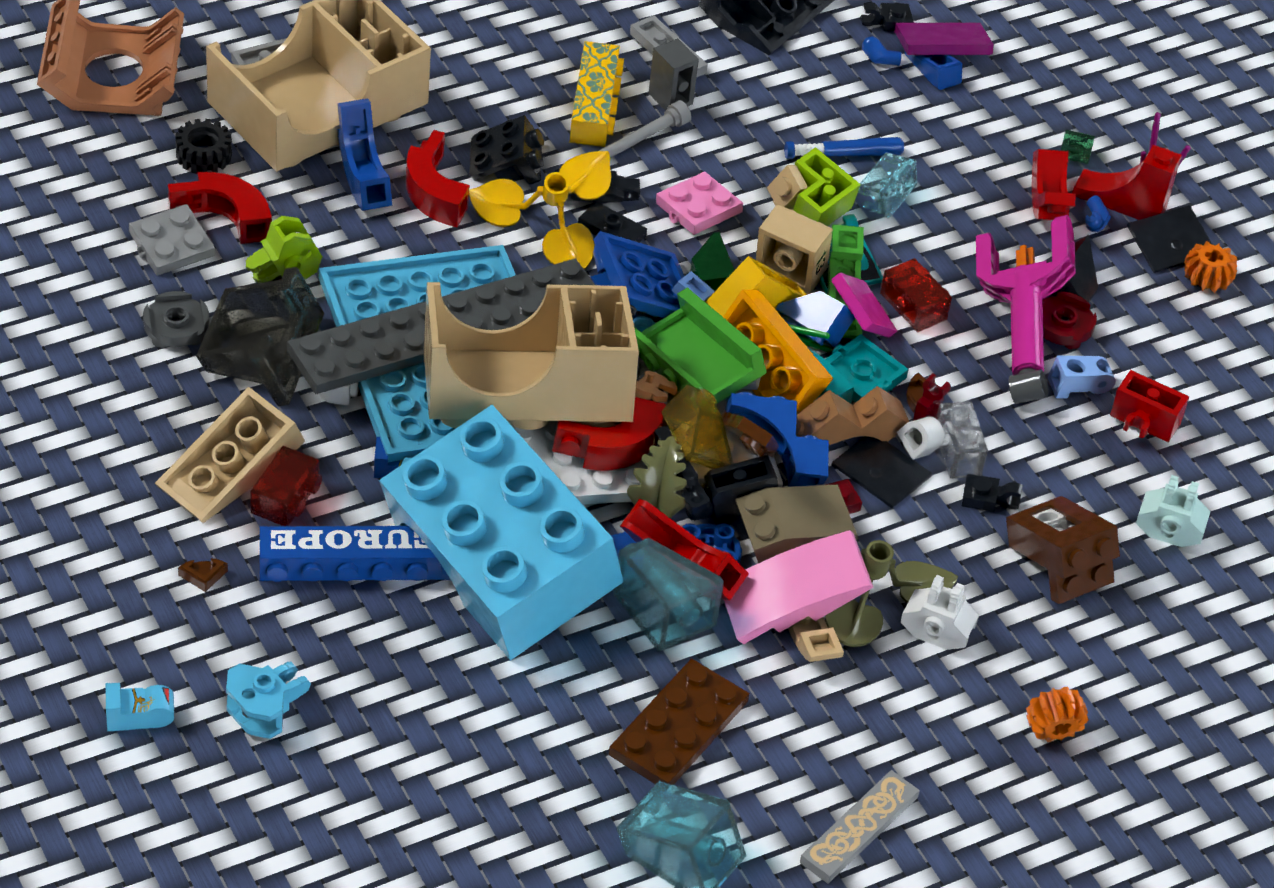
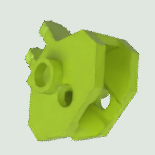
M281 216L271 222L266 238L260 241L263 248L254 252L252 256L250 255L245 260V267L253 273L254 281L261 285L275 279L279 275L284 280L289 277L307 279L318 272L323 256L299 218Z

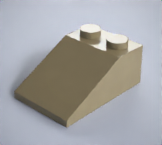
M838 485L771 487L735 499L758 563L812 541L849 530L854 533L856 540L859 539Z

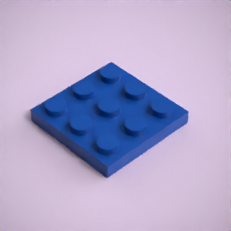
M602 231L597 234L593 241L612 286H626L629 303L637 308L636 311L647 313L652 317L665 318L680 309L678 296L672 289L684 277V273L675 253Z

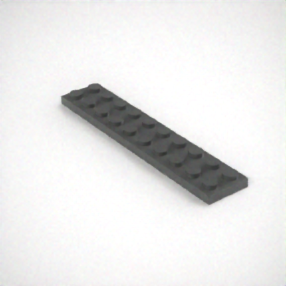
M575 258L442 296L449 311L463 323L483 330H501L518 325L529 318L540 306L545 296L547 284H595ZM426 301L287 341V352L315 395L424 363Z

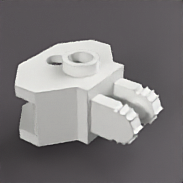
M936 575L931 588L914 590L902 613L901 623L915 638L945 650L965 648L971 630L975 629L979 614L965 600L966 595L963 594L964 585L957 583L953 589L943 587L944 577Z

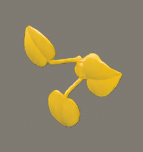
M595 151L569 159L561 166L559 172L548 174L544 180V186H538L537 191L525 203H523L524 192L516 182L509 179H495L477 188L470 189V201L478 215L486 222L499 227H508L518 223L520 209H527L539 196L543 195V199L547 204L557 206L560 229L550 230L543 239L542 250L546 259L554 265L576 258L585 270L593 257V236L583 224L574 223L568 227L565 226L564 203L567 200L568 194L573 192L583 200L598 199L606 194L611 183L609 151Z

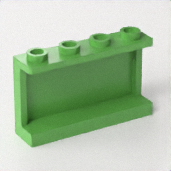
M687 287L677 293L680 309L642 332L635 328L639 357L644 361L647 368L652 372L656 371L667 378L668 381L675 382L678 388L677 391L680 392L682 398L689 405H695L703 413L731 396V393L739 391L767 372L761 348Z

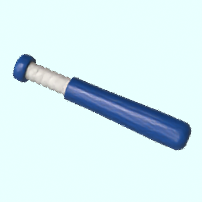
M900 137L822 141V143L798 145L794 144L793 141H787L784 145V154L786 159H794L795 156H804L816 147L827 157L896 156L903 153L904 142Z

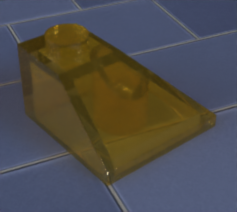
M686 385L661 411L677 443L682 445L681 451L684 453L685 459L711 469L734 464L723 418L715 405L717 403L715 397L706 389L700 390Z

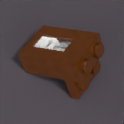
M1063 496L1006 517L1009 547L1048 569L1051 600L1057 604L1064 603L1115 582L1113 559L1120 557L1118 529L1113 523Z

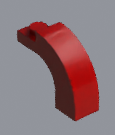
M433 130L428 140L422 141L420 148L412 145L409 148L406 167V190L412 203L426 216L457 228L468 209L470 185L450 180L436 171L444 156L445 133Z
M1037 149L1033 152L1032 205L1036 219L1054 220L1055 217L1069 216V210L1075 207L1076 194L1068 193L1069 151Z
M197 172L198 181L168 184L169 210L187 204L192 213L212 212L223 215L235 224L240 244L260 242L266 238L272 222L269 205L262 193L245 180L224 173Z
M635 397L633 422H621L611 427H594L572 421H558L552 451L584 458L583 468L589 470L608 471L631 466L641 461L644 454L648 455L650 453L649 448L654 445V430L661 427L666 404Z

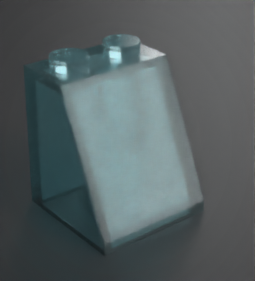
M650 538L637 543H630L619 550L618 561L624 582L614 588V596L658 652L717 626L724 584L720 576Z
M658 781L616 828L626 856L676 888H719L747 856L728 800Z

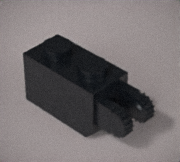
M764 455L709 470L704 476L705 483L700 485L710 499V507L694 515H691L687 510L686 514L691 521L714 517L716 523L740 517L741 514L735 499L765 488L778 487L777 476L769 456Z

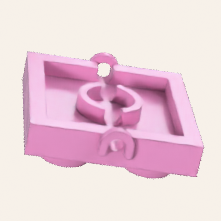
M705 171L656 194V204L669 214L670 221L674 224L679 222L693 235L743 212V202Z

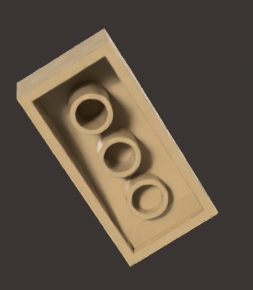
M247 387L155 484L199 521L204 523L281 467L305 442V439L294 421L250 387Z

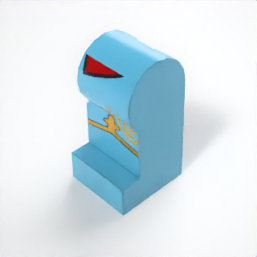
M105 683L107 732L160 728L173 722L174 693L169 687L153 685L146 689H121L120 683Z

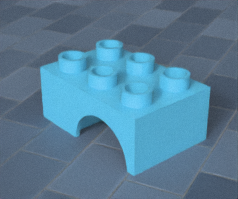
M490 405L379 480L394 525H408L425 542L452 581L463 606L510 661L624 582L611 535L493 405Z

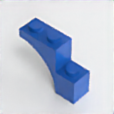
M749 392L731 393L725 406V411L746 417L774 436L779 445L777 452L786 469L788 487L824 485L828 478L829 440L818 439L812 435L796 436L797 401L787 400L782 396L762 397L754 396Z

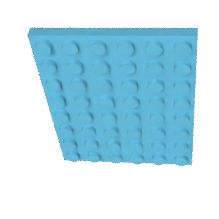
M504 245L323 267L319 268L318 278L335 325L338 327L425 302L427 282H440L441 295L446 296L512 277L516 274ZM425 362L358 382V388L376 437H380L388 456V462L404 460L405 457L412 458L456 429L445 425L441 419H429Z

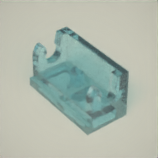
M886 152L860 183L861 186L858 193L870 196L875 201V203L865 200L862 206L872 212L883 214L885 218H890L917 185L916 160Z

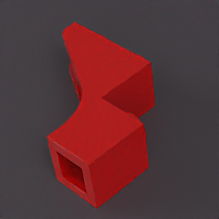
M639 499L620 525L662 568L686 574L706 595L730 601L749 574L728 552L718 550L702 542L645 500Z

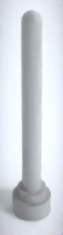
M678 100L667 107L663 116L599 151H609L610 158L668 126L681 127L691 121L690 109L683 101Z

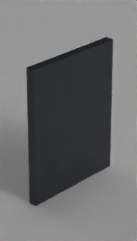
M1190 205L1127 224L1153 273L1183 265L1186 255L1194 248L1195 244L1204 245L1208 241L1213 245Z
M864 436L831 464L890 508L895 507L932 476L930 471L889 442L869 436Z

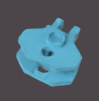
M291 661L274 669L269 665L259 668L239 663L229 669L227 674V712L247 734L271 739L282 733L283 714L289 711V703L298 699L301 695L303 696L309 690L311 683L305 676L290 681L296 676L298 670Z

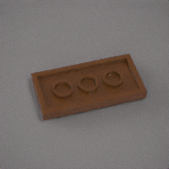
M691 658L610 745L609 756L668 792L748 703L750 693Z

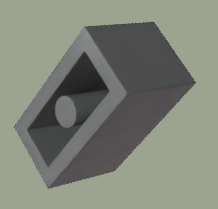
M678 38L653 48L648 93L665 111L669 105L678 100L683 101L687 106L693 105L699 59Z

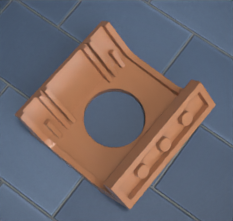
M57 0L51 7L37 85L74 111L161 116L163 102L168 101L175 91L174 82L178 71L177 62L181 50V35L184 30V13L175 7L154 24L147 27L91 22L78 13L80 0ZM107 54L129 56L138 61L143 69L138 79L130 84L117 87L103 86L95 83L87 76L85 70L92 60Z

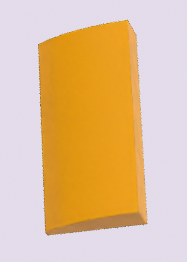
M742 289L723 318L762 350L767 373L761 376L758 390L752 391L756 396H782L787 400L797 401V414H799L815 401L833 380V377L759 290Z

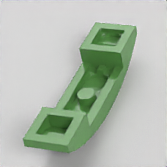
M833 224L827 295L846 305L833 285L832 278L841 272L861 279L864 227ZM856 318L842 338L855 339L862 334V328Z

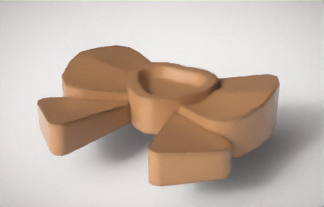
M645 371L643 378L640 381H636L635 397L647 400L653 399L656 402H667L668 395L658 388L673 395H676L678 388L675 382L668 381L664 376L652 371Z

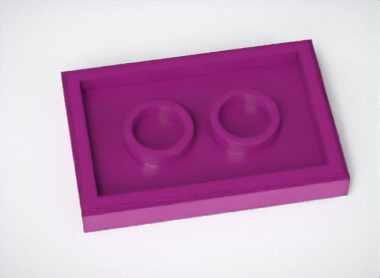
M896 23L895 33L908 55L993 54L994 44L981 23Z

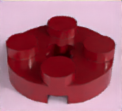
M1057 292L1056 297L1042 299L1043 338L1052 343L1064 345L1068 349H1077L1081 346V343L1087 341L1093 335L1097 316L1096 313L1093 315V312L1090 310L1091 305L1087 300L1069 292ZM1063 316L1069 318L1068 321H1064L1061 319L1063 318Z

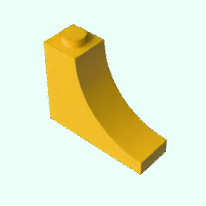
M748 256L705 303L723 317L742 289L759 290L775 310L779 303L807 294L797 282Z

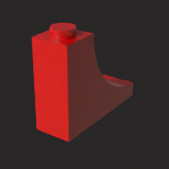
M1152 145L1146 158L1139 165L1129 170L1117 173H1100L1083 169L1073 188L1072 194H1076V197L1086 201L1092 196L1097 195L1102 199L1106 208L1138 220L1165 213L1182 155L1166 148Z

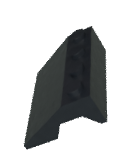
M701 0L698 5L718 27L770 55L835 0Z

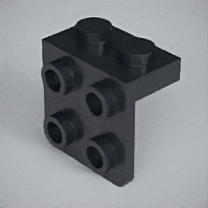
M525 115L507 120L490 129L479 131L471 138L470 176L477 180L516 165L530 185L541 181V167L544 166L542 158L544 138L539 129H534Z

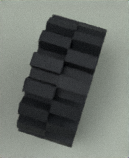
M205 118V123H201L200 119H195V124L188 121L185 123V127L180 126L178 132H176V158L179 165L183 164V169L188 170L191 167V173L197 174L198 170H202V172H207V170L218 172V167L223 170L226 168V163H230L232 157L231 132H228V127L225 125L221 127V122L215 121L214 124H211V119ZM199 145H208V146H211V147L200 148V147H196V146H199Z

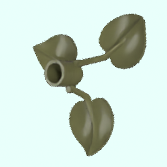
M874 540L867 545L866 549L861 550L871 582L873 583V580L883 578L889 570L893 586L900 587V597L906 603L909 602L914 590L931 588L936 575L944 577L943 587L951 589L958 579L957 575L948 570L919 561L902 562L895 568L896 560L892 559L894 555L893 548L882 540ZM870 590L861 595L859 603L853 599L825 615V622L828 628L834 627L839 642L846 646L860 647L867 645L875 640L882 630V612L876 607L865 605Z

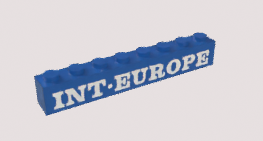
M260 526V581L450 580L429 547L409 526Z

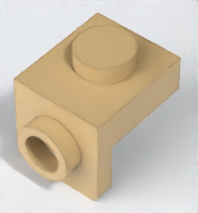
M787 165L769 184L767 190L775 206L778 204L793 210L798 194L807 189L808 186L797 166Z

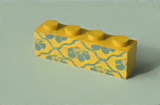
M584 41L569 143L606 147L607 135L613 136L615 117H610V115L617 114L618 97H613V95L619 96L621 78L616 77V75L622 76L624 58H619V45Z

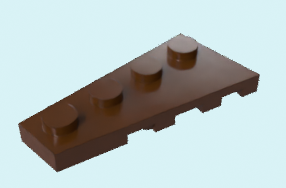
M723 411L717 420V423L739 436L745 448L758 457L766 454L773 458L779 448L772 434L744 416Z

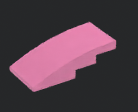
M849 530L793 548L746 569L749 573L732 599L730 601L724 600L737 640L746 644L771 628L780 633L808 616L817 621L874 587L854 533Z

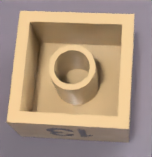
M776 204L759 227L756 260L797 282L805 293L811 294L828 268L833 229L794 210Z

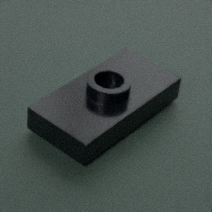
M597 201L578 218V223L583 224L596 236L602 231L638 243L647 236L646 227Z

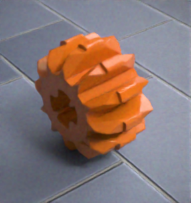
M1206 241L1204 245L1195 244L1194 248L1186 255L1184 262L1185 277L1191 280V286H1201L1202 291L1205 288L1210 289L1214 293L1218 289L1226 290L1236 277L1237 256L1231 254V248H1221L1220 243L1211 245Z
M1063 687L1060 690L1052 688L1049 692H1040V696L1032 698L1030 705L1026 708V717L1032 732L1035 733L1037 739H1045L1047 742L1055 739L1062 741L1068 736L1074 737L1075 732L1084 730L1085 724L1089 721L1088 710L1078 690H1069L1068 687Z

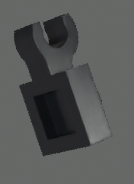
M873 2L863 4L865 13L869 14L861 15L860 17L864 26L882 25L884 31H895L896 23H914L909 4L881 3L880 8Z
M967 473L961 506L992 512L995 511V505L1005 506L1009 509H1019L1023 485L1010 482L1004 486H999L1000 479Z

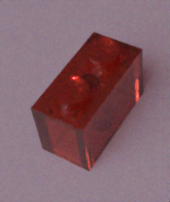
M915 258L884 271L880 294L917 333L948 319L952 297Z
M282 446L250 491L251 513L281 526H289L295 516L299 517L302 514L306 500L311 493L316 494L322 482V475H319L320 460Z

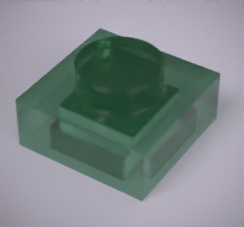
M1065 130L1061 151H1069L1068 160L1088 164L1095 136Z

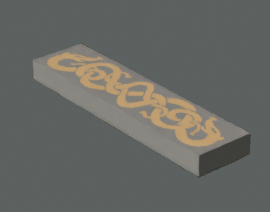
M893 770L889 771L801 855L800 863L829 884L918 798L920 790Z

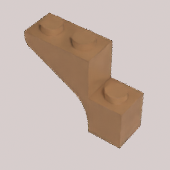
M876 386L853 405L828 390L797 414L796 436H816L818 439L829 440V445L857 436H869L888 442L897 435V431L907 424L909 420L901 401L879 386Z

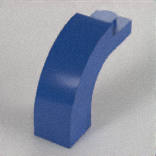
M366 98L337 103L340 129H337L339 147L346 178L357 205L362 211L393 206L390 176L381 165L375 145L371 102Z

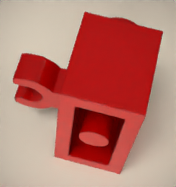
M1130 370L1117 389L1110 416L1125 422L1123 426L1124 431H1128L1129 427L1133 426L1141 430L1140 438L1146 437L1147 433L1169 443L1182 423L1190 396Z

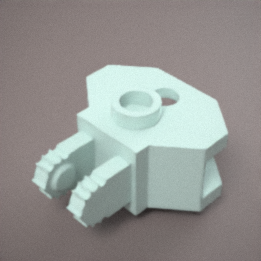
M1171 475L1169 484L1166 483L1165 488L1146 491L1136 524L1150 538L1179 547L1201 544L1211 511L1197 498L1199 493L1196 492L1199 483L1192 481L1186 490L1178 487L1179 477Z

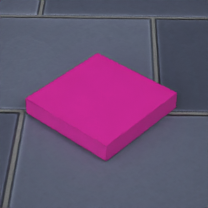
M841 272L832 278L833 285L863 330L884 337H891L897 332V329L864 280Z

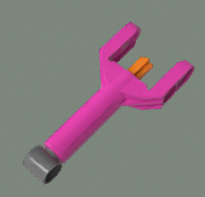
M1068 215L1055 217L1051 223L1052 262L1049 263L1046 261L1035 263L1034 248H1027L1026 245H1021L1020 250H1016V267L1000 271L999 253L995 248L991 233L988 232L976 236V276L981 286L984 287V292L999 302L1011 303L1013 375L1009 376V389L1015 404L1048 397V384L1044 374L1042 299L1060 290L1076 274L1074 230Z

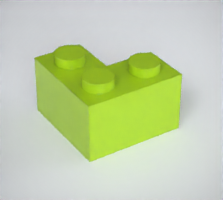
M816 147L795 162L808 188L798 194L793 208L794 211L829 226L852 209L861 184Z

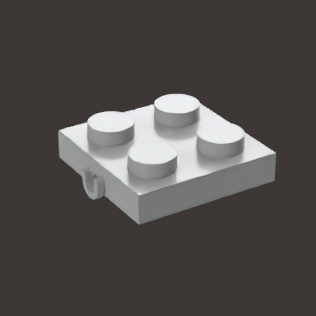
M187 204L129 223V233L137 244L140 258H146L156 276L215 256L214 245Z

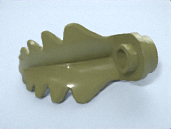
M669 436L666 440H658L659 447L650 446L649 450L653 456L647 454L642 456V461L648 469H634L633 474L640 482V485H630L627 489V494L634 506L639 499H642L652 504L669 518H672L685 507V499L676 494V492L686 487L687 481L676 476L686 468L685 463H678V461L684 458V453L678 451L682 445L676 443L674 436ZM641 548L643 554H648Z

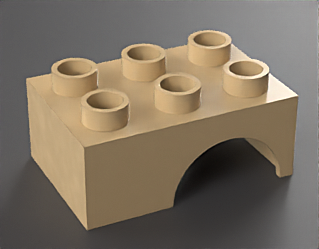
M313 0L299 6L295 26L284 43L272 54L258 62L248 65L231 64L222 55L220 44L217 41L207 45V102L277 172L284 168L296 166L308 157L339 145L337 129H340L337 103L368 98L371 102L373 128L386 122L395 121L402 115L428 104L431 48L381 0Z
M427 282L424 362L429 419H441L445 425L457 428L490 405H493L511 425L525 430L540 429L547 425L548 421H575L576 423L594 427L614 426L615 422H633L639 349L626 286L547 284L545 296L540 306L525 321L506 329L483 330L471 327L457 319L443 301L440 282Z

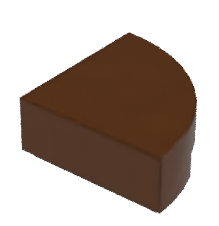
M919 372L911 378L906 393L907 404L914 413L917 401L923 396V382L926 380Z
M211 558V561L194 562V560H190L178 567V576L204 592L228 572V563Z

